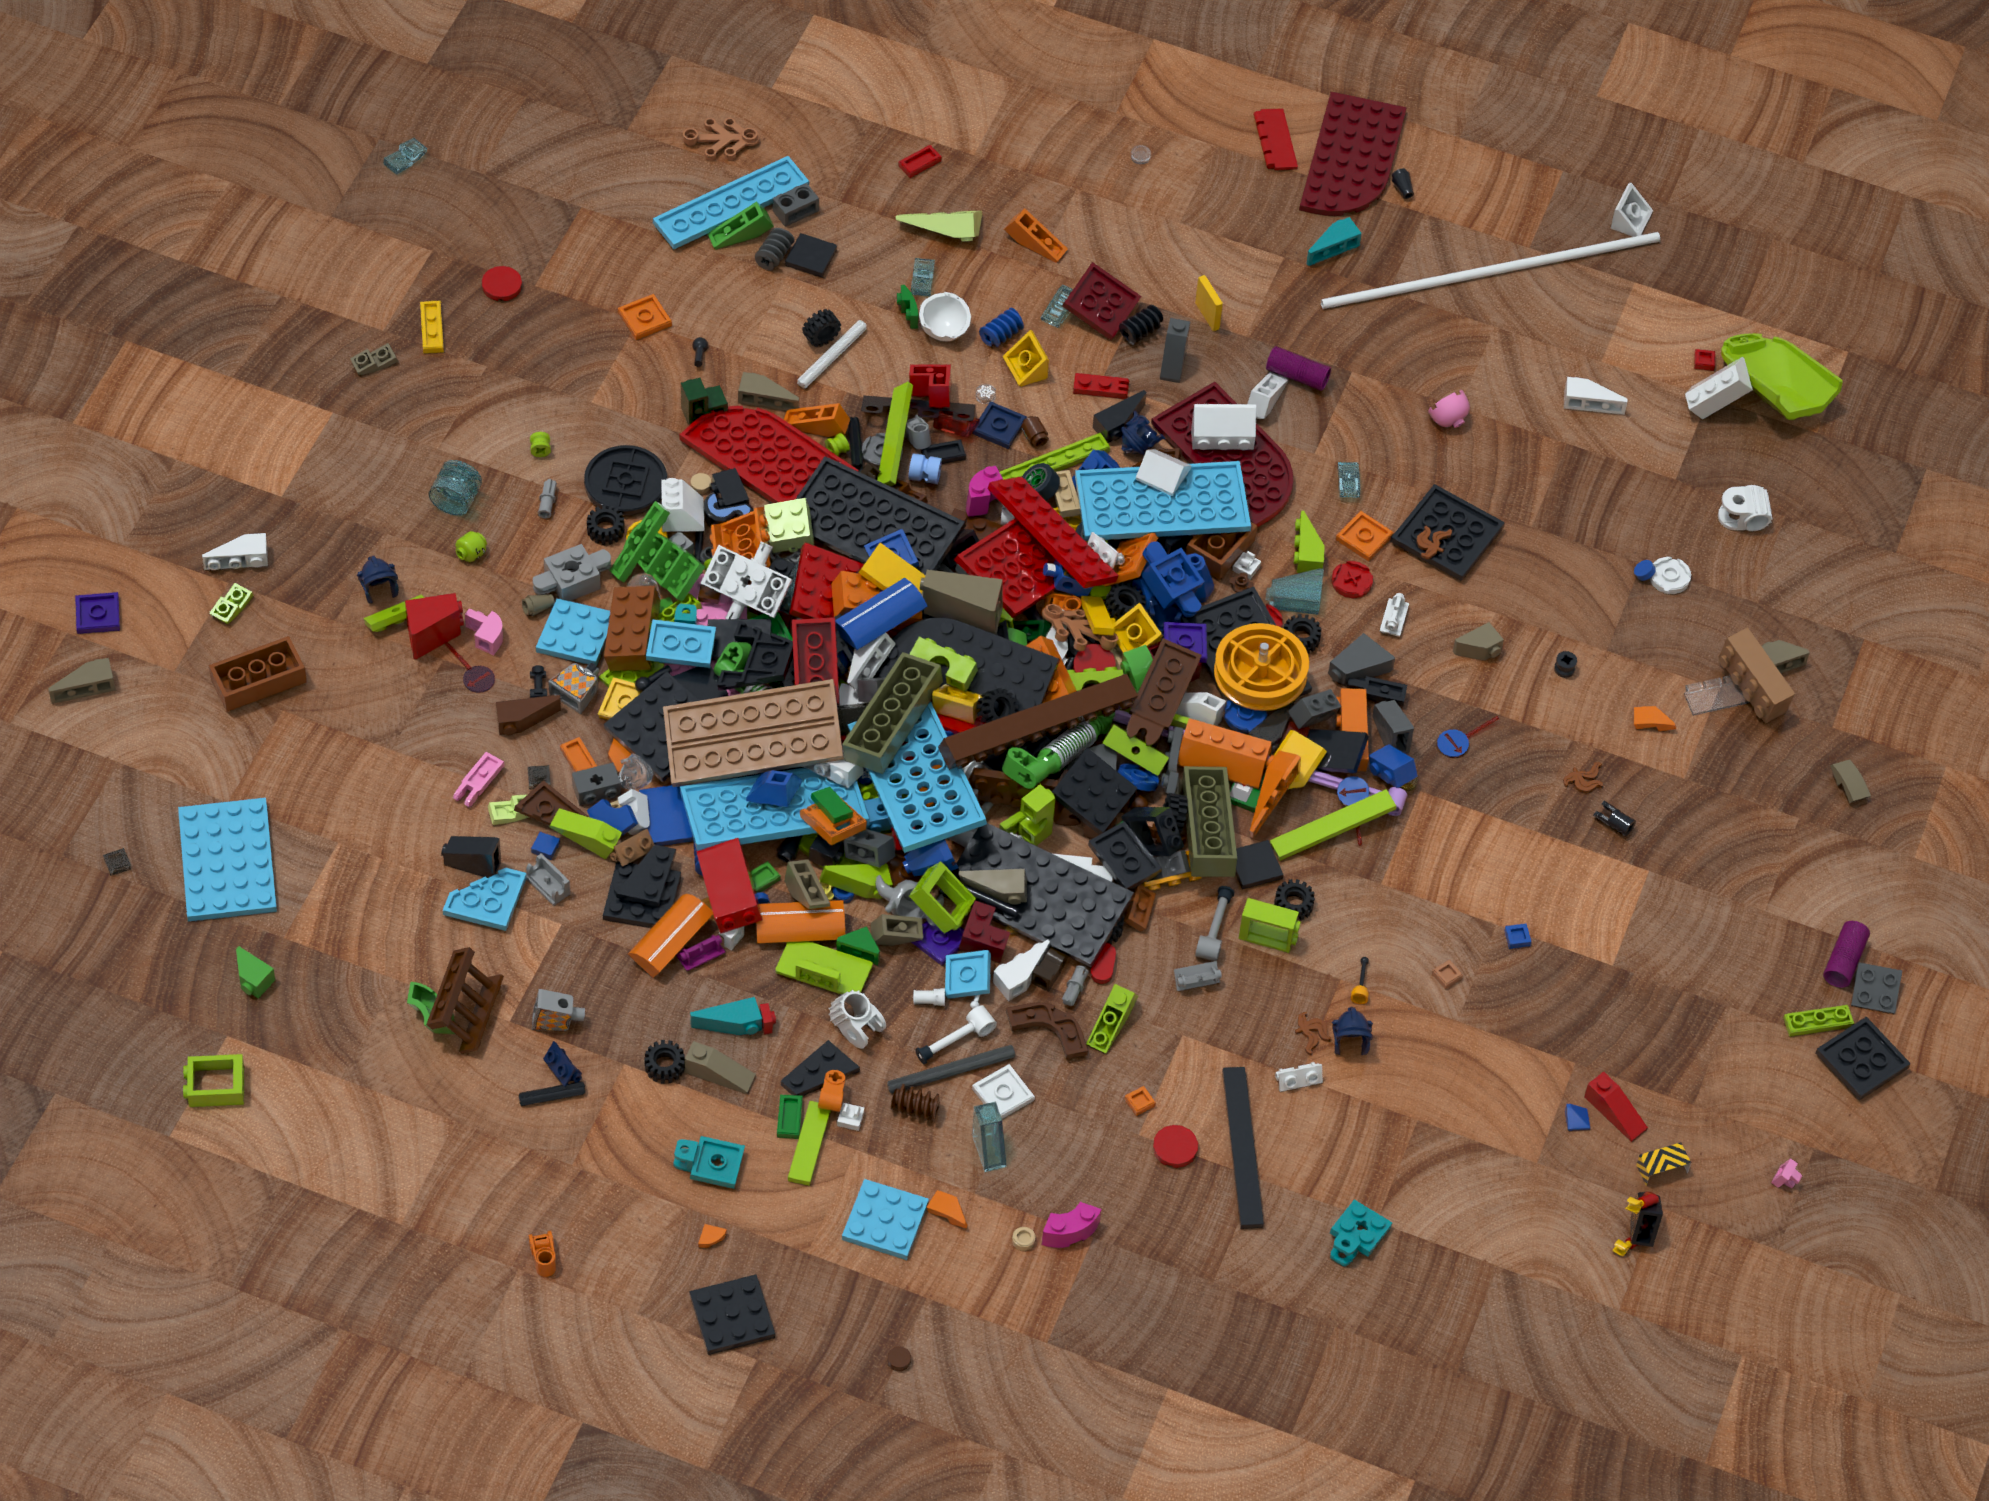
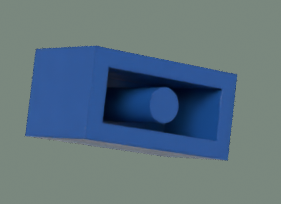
M1390 744L1369 755V768L1372 774L1396 788L1418 777L1414 759Z

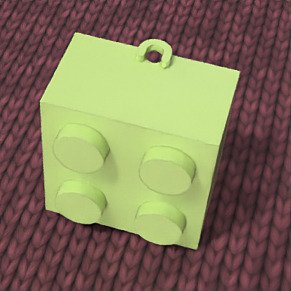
M806 498L764 505L768 521L767 531L770 536L769 544L773 547V553L788 550L796 552L799 548H802L805 542L814 545L810 508Z

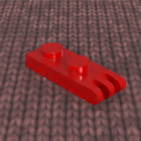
M1075 373L1073 394L1126 399L1128 398L1130 380L1128 378Z

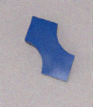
M602 799L587 810L590 818L603 821L621 831V836L638 825L633 810L629 805L614 808L608 800Z

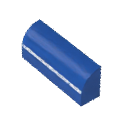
M903 578L838 618L836 626L841 638L858 650L928 606L919 590L909 580Z

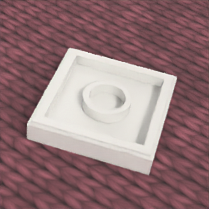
M1010 1064L972 1085V1090L997 1122L1033 1102L1035 1096Z

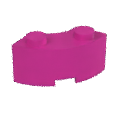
M996 466L986 467L976 473L971 479L966 501L968 517L988 514L989 503L997 499L987 489L990 482L1003 480Z
M1079 1202L1077 1207L1068 1213H1050L1043 1230L1041 1245L1063 1248L1070 1247V1244L1086 1240L1097 1229L1102 1209Z

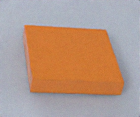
M654 294L618 308V314L635 340L672 326L671 319Z
M1360 511L1336 535L1335 540L1369 562L1391 539L1394 532Z

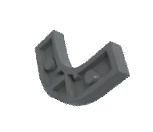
M1176 726L1168 732L1167 743H1170L1169 752L1165 751L1164 754L1169 756V759L1166 762L1165 774H1162L1160 786L1168 794H1175L1179 775L1177 772V762L1184 729Z

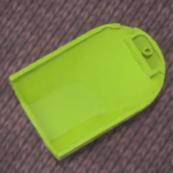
M1740 334L1725 340L1721 349V356L1727 365L1741 357L1745 359L1753 391L1788 420L1822 413L1841 392L1843 383L1841 378L1794 344L1782 338L1774 336L1772 340L1763 338L1762 334Z

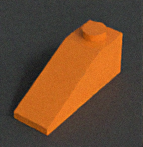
M1025 208L1014 216L1004 228L1017 243L1055 263L1068 250L1063 243Z
M840 403L789 409L786 411L783 419L801 432L825 437L836 436L839 433L845 435L850 422L849 416Z

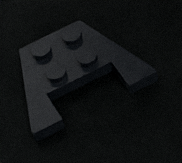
M739 621L734 634L735 641L753 643L743 672L721 671L717 683L718 690L722 691L785 680L793 658V641L773 633L769 635L762 632L758 627L751 628L745 622Z

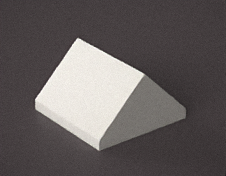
M1632 183L1627 185L1614 211L1611 229L1635 237L1642 234L1653 210Z
M1156 449L1147 450L1136 475V480L1173 496L1192 465Z

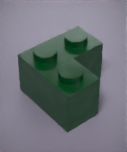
M701 378L681 382V409L688 425L692 424L702 415L712 413V410L714 412L728 411V402L720 385L705 389Z

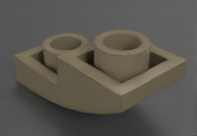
M389 343L371 353L366 349L350 358L359 375L372 373L399 362Z
M1851 760L1830 765L1837 785H1843L1849 803L1871 796L1862 775Z

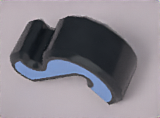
M715 492L709 494L704 500V518L709 527L754 511L753 507L747 503L719 508Z

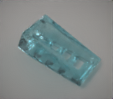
M1062 284L1042 314L1041 320L1058 328L1070 313L1062 305L1073 289Z

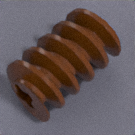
M902 1084L899 1089L896 1088L894 1091L890 1109L894 1110L898 1105V1111L902 1113L907 1109L908 1115H911L915 1110L916 1117L919 1118L924 1113L925 1120H929L932 1116L934 1122L940 1105V1096L937 1093L934 1099H932L931 1091H928L923 1096L922 1089H919L915 1094L914 1086L905 1091V1084Z

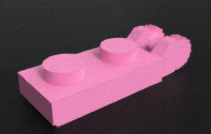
M485 752L462 780V784L455 791L453 798L459 801L468 789L471 792L464 804L468 807L472 806L477 800L478 795L480 796L505 766L504 761Z

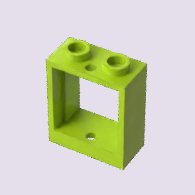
M941 861L926 870L909 895L943 933L951 929L957 930L963 924V917L971 912V906L976 900L972 893ZM935 884L957 905L951 915L930 894Z
M1248 898L1242 914L1238 939L1289 953L1291 945L1296 946L1299 936L1298 932L1301 921L1297 920L1299 912Z
M243 1054L188 1057V1065L183 1067L184 1079H187V1085H183V1097L188 1099L189 1107L244 1105ZM233 1069V1089L194 1091L195 1071Z

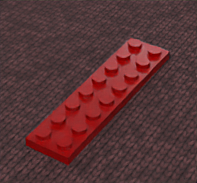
M1021 476L989 483L987 489L1083 588L1115 583L1119 575L1111 566L1105 563L1098 553L1093 551L1087 542L1039 495L1026 479Z

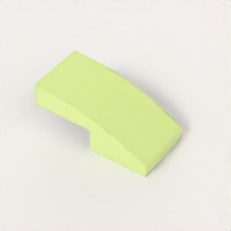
M514 795L510 801L489 802L488 810L492 825L528 818V816L514 811L515 805L527 795Z

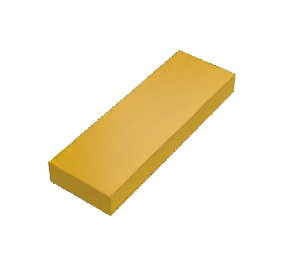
M420 302L423 354L444 352L441 302Z
M1081 596L1082 608L1093 634L1114 635L1115 628L1102 597Z

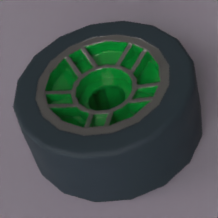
M1039 463L1030 467L1022 476L1045 501L1054 496L1060 485L1058 474L1050 465L1045 463Z

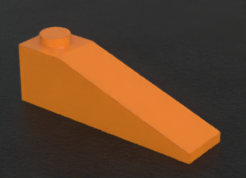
M1279 750L1275 756L1271 755L1266 763L1267 770L1250 827V838L1254 839L1301 770V757L1299 755Z

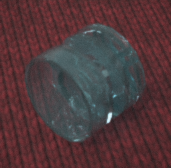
M458 460L446 461L428 492L429 499L438 509L445 513L464 515L468 512L474 497L482 485V477L476 469L465 462Z

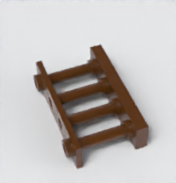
M470 947L453 951L426 1024L432 1030L447 1027L463 1041L459 1049L461 1054L478 1050L504 978L502 974L487 977L472 964L475 951ZM467 973L482 984L480 994L465 983ZM461 991L476 1003L473 1013L458 1001ZM454 1009L469 1021L466 1031L452 1020Z

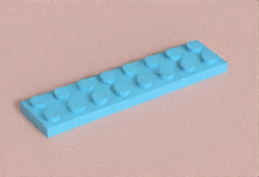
M786 156L654 217L653 224L670 246L676 249L708 234L756 201L764 208L773 204V198L805 183L809 185V180L791 158Z

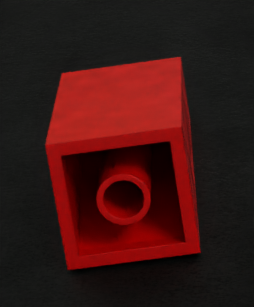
M739 838L696 851L720 934L762 921L750 867Z

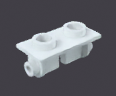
M1094 532L1091 533L1088 545L1112 569L1114 565H1122L1125 562L1122 553H1118L1102 537H1099Z
M1397 593L1393 596V599L1389 598L1380 632L1400 637L1409 603L1405 602L1403 594Z
M1311 1062V1064L1298 1066V1069H1294V1067L1279 1069L1278 1072H1275L1276 1080H1279V1091L1323 1083L1322 1064Z

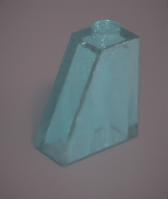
M1316 569L1273 579L1271 588L1266 590L1265 600H1269V605L1278 610L1318 615L1324 569Z
M996 1101L974 1106L972 1136L984 1172L1006 1167L1003 1123Z

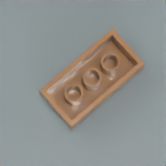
M1747 627L1728 637L1718 656L1719 662L1730 673L1734 684L1738 685L1742 690L1744 698L1752 704L1756 715L1766 724L1785 714L1795 693L1752 632Z

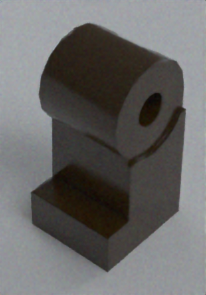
M1050 948L1039 966H1036L1032 971L1031 983L1049 992L1061 974L1068 955ZM1039 978L1047 981V983L1041 982Z

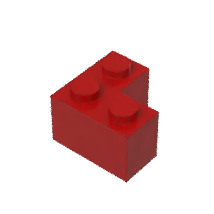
M910 364L909 382L913 385L911 396H929V407H950L952 386L951 364Z

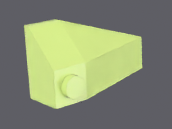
M958 211L950 214L939 212L896 215V220L954 238H961V241H973V237L979 236L982 211Z

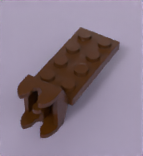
M1164 638L1162 639L1138 691V697L1133 702V706L1129 711L1131 717L1126 728L1129 739L1137 737L1145 742L1146 746H1152L1156 749L1164 729L1169 730L1201 659V654Z
M975 767L968 779L971 788L978 789L977 801L1010 805L1016 808L1021 807V799L1038 786L1027 789L1008 777L1004 772ZM1064 770L1058 780L1045 778L1038 785L1041 784L1045 789H1049L1052 792L1069 770ZM1055 800L1053 818L1055 824L1076 826L1081 823L1079 818L1072 816L1069 810Z

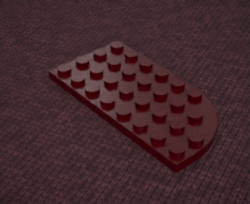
M1330 92L1299 211L1324 216H1343L1347 212L1355 211L1357 213L1369 207V204L1376 199L1378 200L1384 193L1389 180L1407 107Z

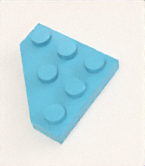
M503 868L498 871V874L489 878L485 876L470 883L469 887L460 891L456 889L449 893L443 908V915L506 931L525 884L527 873Z

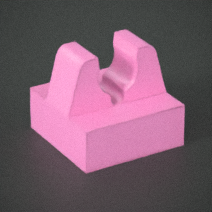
M1791 1158L1779 1167L1771 1183L1778 1188L1783 1184L1793 1188L1795 1183L1798 1184L1802 1178V1175L1795 1169L1798 1163Z

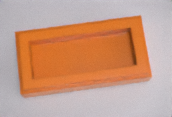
M580 737L560 745V750L574 772L597 767Z

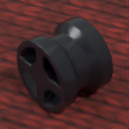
M1569 651L1560 652L1556 657L1555 673L1563 678L1571 677L1577 665L1576 655Z

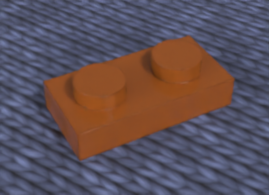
M1142 884L1132 890L1135 897L1127 908L1124 922L1140 932L1147 927L1156 893Z

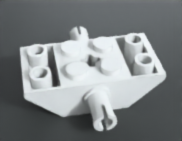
M761 541L754 558L750 560L718 545L701 584L732 598L733 603L725 617L726 619H739L744 607L747 606L775 618L793 579L766 567L765 563L773 549L772 546Z

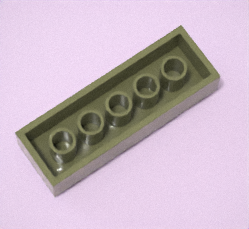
M902 652L842 744L844 760L883 774L931 701L933 691L942 684L941 665Z
M1184 766L1182 793L1188 799L1185 821L1191 876L1235 877L1237 851L1227 767Z

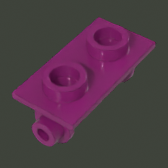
M712 935L711 938L688 949H683L676 956L685 970L689 971L726 952L721 946V937L719 935Z

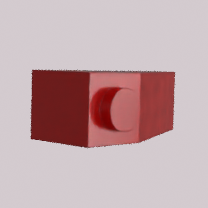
M1604 1071L1588 1083L1584 1098L1631 1142L1648 1129L1620 1086Z

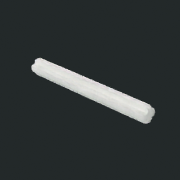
M861 320L857 321L798 378V385L802 388H807L867 329L866 323Z

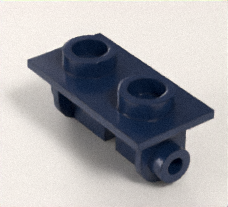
M553 1041L543 1058L564 1087L567 1086L569 1081L579 1082L582 1079V1072L572 1064L566 1055V1051Z

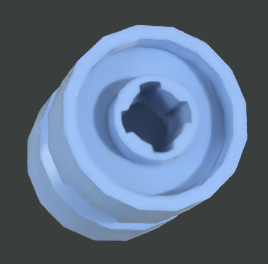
M913 453L908 479L914 481L925 479L926 483L938 484L942 458L930 456L926 459L925 455Z

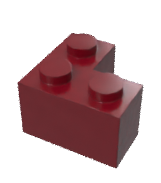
M978 901L974 902L962 935L959 950L965 952L988 950L991 953L992 961L1001 962L1010 932L990 926L996 907Z

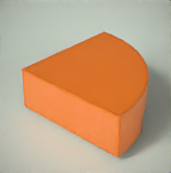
M704 1224L698 1247L708 1248L721 1242L727 1234V1229Z

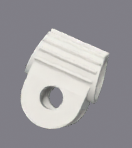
M1756 485L1727 489L1723 493L1722 506L1718 512L1719 522L1730 530L1758 531L1764 529L1769 523H1772L1767 490ZM1731 513L1740 516L1739 519L1734 520L1729 517V514Z
M852 990L839 996L831 1003L832 1006L829 1008L830 1014L828 1015L831 1018L830 1021L839 1027L841 1033L850 1043L857 1048L863 1049L867 1046L869 1038L861 1028L867 1024L873 1031L882 1032L886 1028V1022L882 1014L869 1002V998L864 993H860L859 990L857 992ZM844 1002L852 1006L854 1017L846 1012Z

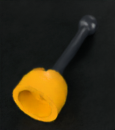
M1362 957L1360 960L1362 967L1359 985L1354 987L1351 992L1350 999L1355 1004L1361 1005L1368 1002L1369 992L1363 986L1366 965L1369 963L1367 957Z

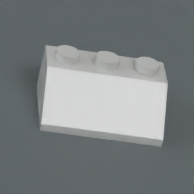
M1741 357L1693 385L1685 393L1689 410L1701 419H1704L1752 391L1745 359Z
M1194 404L1191 426L1192 449H1254L1256 405Z
M668 478L661 480L662 505L670 512L666 522L662 525V532L704 531L703 497L682 479Z

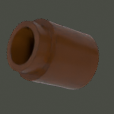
M1029 416L1024 419L1021 429L1030 444L1035 447L1046 444L1049 440L1048 432L1039 417Z

